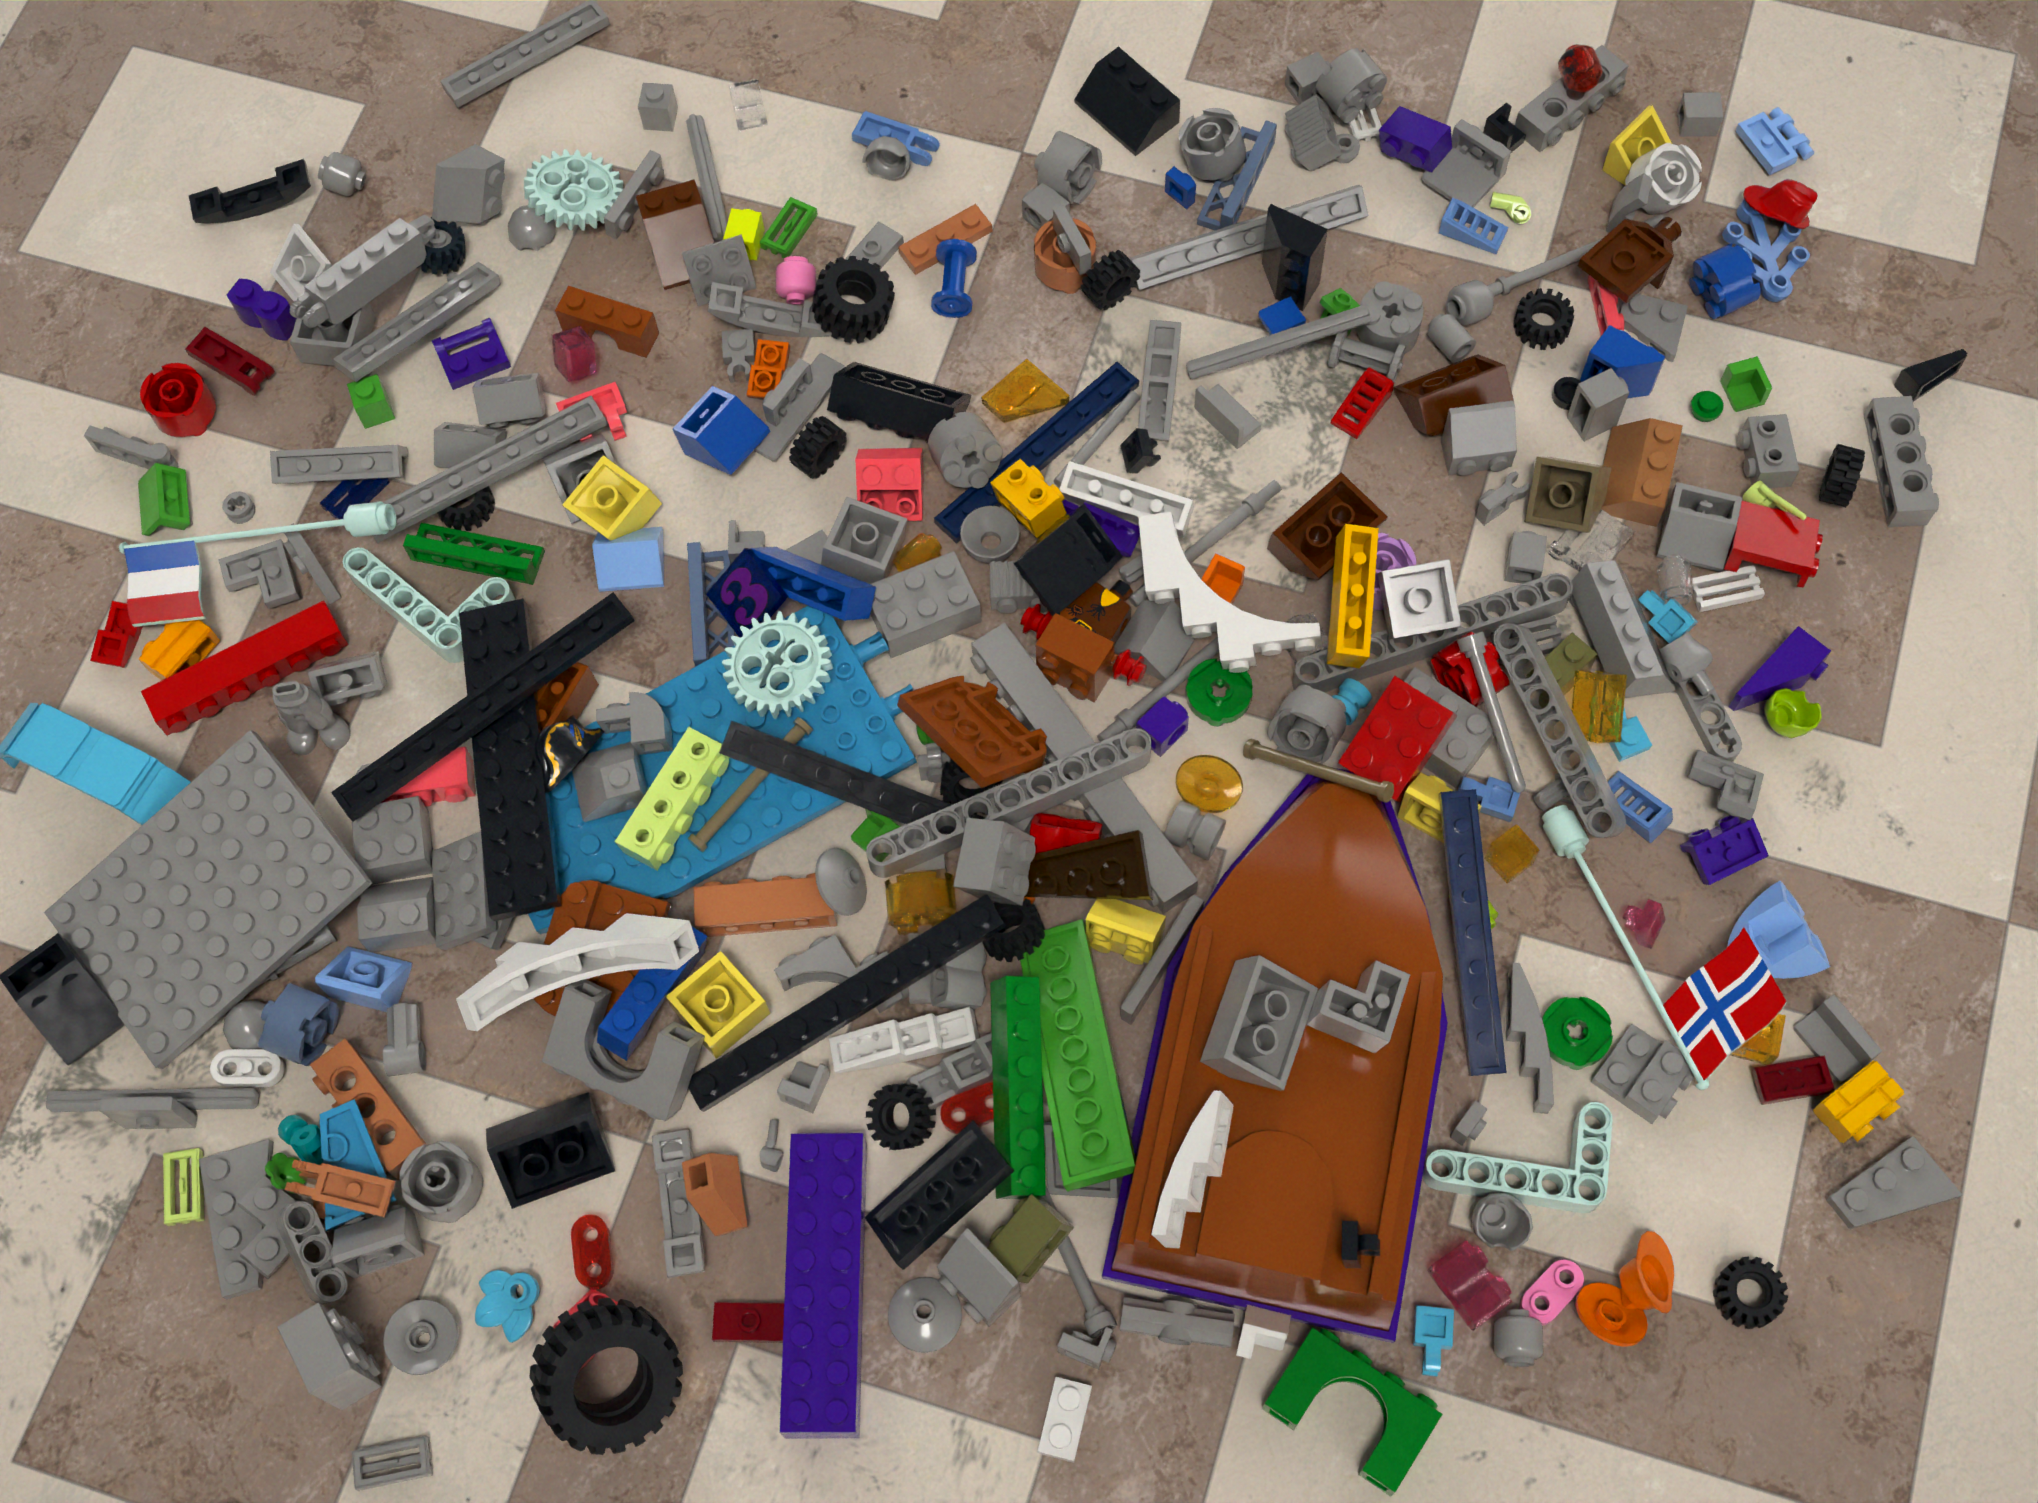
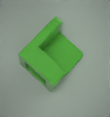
M1758 356L1727 364L1720 380L1735 412L1765 405L1772 390V385Z
M865 809L867 818L851 835V840L865 852L871 840L900 827L889 817ZM880 853L875 857V860L883 862L889 853Z

